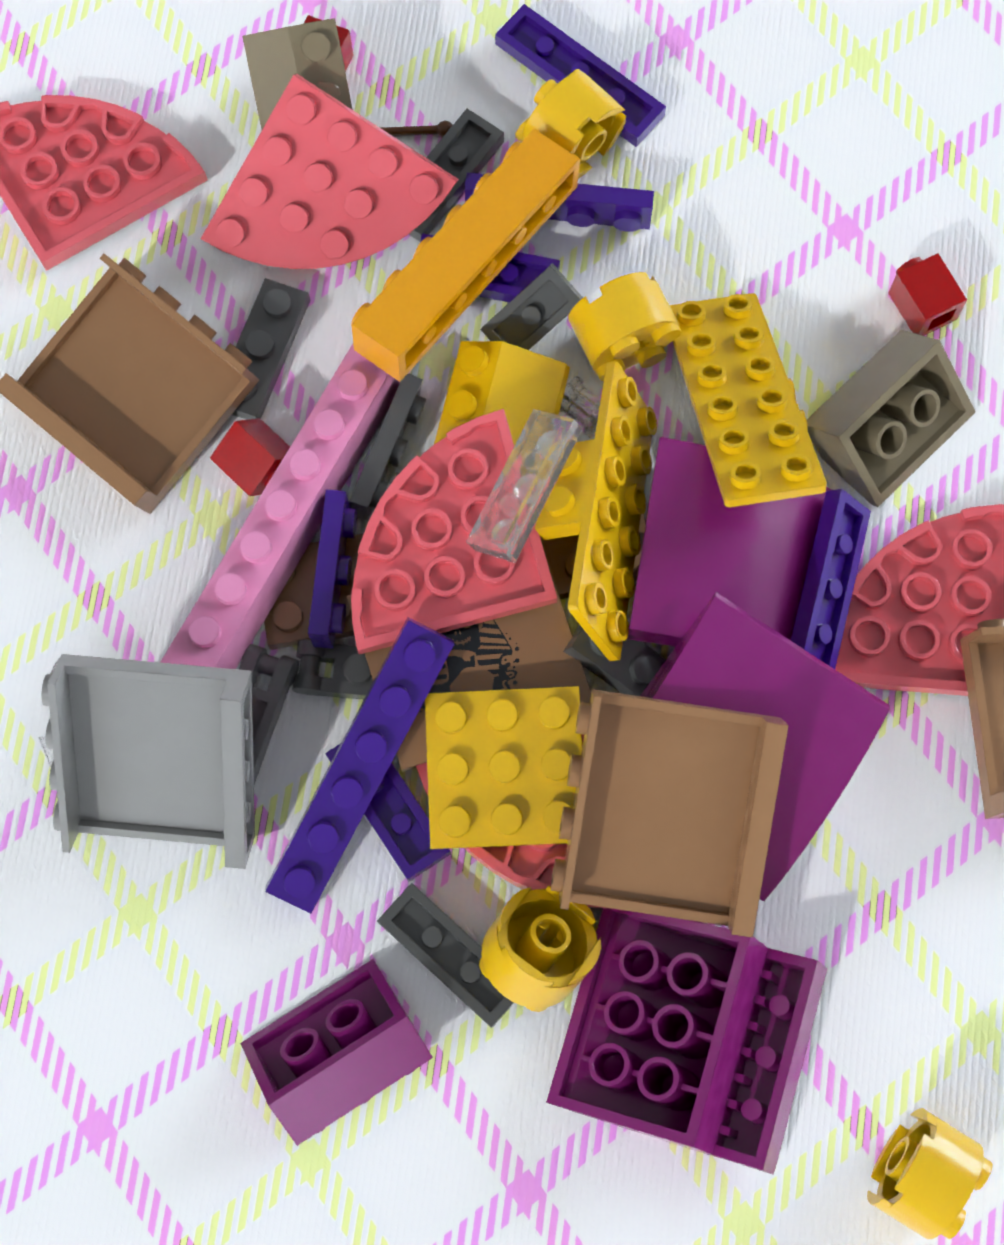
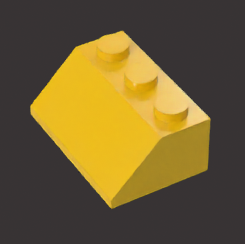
M461 341L434 444L444 439L446 433L479 416L504 409L530 501L537 502L570 367L564 362L504 341Z

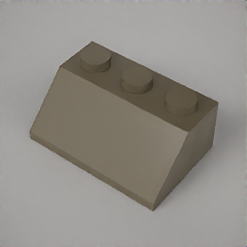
M335 18L242 36L261 130L294 74L300 75L352 109Z
M900 330L807 419L810 439L822 460L871 505L879 507L976 411L941 341Z

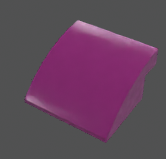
M660 437L627 639L676 647L717 592L791 641L826 492L726 507L706 445Z
M717 592L640 695L641 697L780 717L789 725L760 893V900L764 902L796 862L834 807L867 753L890 710L889 704Z
M603 908L596 930L597 940H601L600 955L594 967L581 981L546 1103L774 1175L828 968L818 960L768 948L754 936L752 938L732 935L727 928L692 920Z

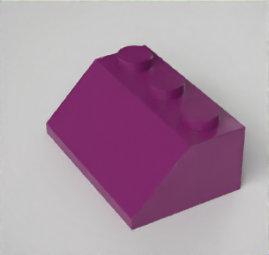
M374 959L240 1043L269 1108L297 1146L313 1135L323 1131L339 1118L366 1103L373 1096L404 1076L411 1074L418 1067L433 1058Z

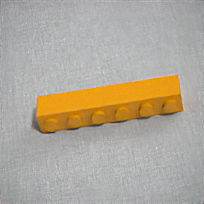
M535 129L521 143L519 141L514 142L507 150L499 167L492 174L488 172L480 178L472 196L463 205L458 204L451 209L444 221L443 227L432 238L428 236L421 241L415 250L413 259L402 271L397 269L388 277L382 292L371 304L368 302L364 303L357 310L351 322L354 351L401 382L578 187L580 158Z

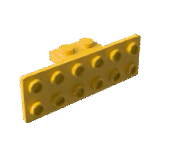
M755 293L734 294L728 297L686 301L681 304L670 305L682 331L681 335L672 342L724 505L726 507H736L825 493L827 481L808 433L806 415L798 407L793 381L786 375L757 295Z
M618 361L607 362L595 438L549 447L535 530L543 540L579 535L568 610L609 661L621 659L623 641L627 640L629 634L627 610L629 598L634 595L635 591L633 568L635 556L639 554L641 548L639 526L641 514H644L646 511L644 490L646 476L650 474L652 469L650 455L652 435H655L657 432V419L654 410L650 406L647 407L638 393L634 379L626 375Z

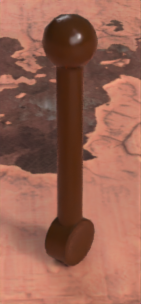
M444 120L438 125L380 128L392 136L439 135L443 138L453 124L450 121Z

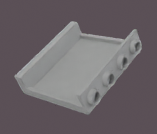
M61 654L53 673L46 674L44 677L41 699L42 704L49 706L50 710L45 742L46 747L53 749L54 761L50 769L49 785L51 790L57 791L58 801L54 809L53 827L55 831H61L62 852H71L78 833L224 846L225 867L246 869L255 838L252 672L250 670Z

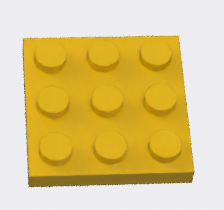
M579 686L428 693L425 699L430 849L567 844L568 840L559 839V829L563 807L573 808L576 787L567 786L571 755H581L582 734L575 733L580 703Z

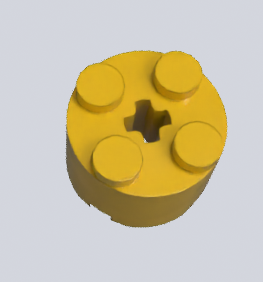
M576 69L559 83L550 79L541 86L534 97V102L537 106L530 117L519 126L515 138L522 142L533 129L542 133L580 158L579 179L593 168L586 161L597 151L604 156L619 137L626 122V115L622 113L625 109L586 73Z
M646 272L626 274L599 287L603 294L601 297L589 303L585 296L570 311L568 320L594 372L597 373L599 379L603 382L607 362L618 361L624 371L638 363L641 368H649L661 362L667 356L664 348L682 333L680 325L655 277L652 275L650 279Z
M547 886L546 889L530 890L531 887L522 889L511 897L486 932L482 943V956L479 961L482 974L490 980L492 985L504 997L534 1012L544 1011L548 1007L565 1000L594 967L601 951V940H597L596 931L593 926L596 920L590 908L585 904L570 902L568 910L560 909L559 892L551 891V886Z
M919 1108L910 1114L918 1121L910 1129L900 1124L882 1149L871 1174V1178L879 1182L877 1194L868 1190L867 1200L871 1205L926 1239H934L939 1235L952 1239L964 1224L966 1218L964 1206L973 1190L977 1191L985 1185L991 1174L993 1163L984 1157L983 1147L980 1143L926 1109Z

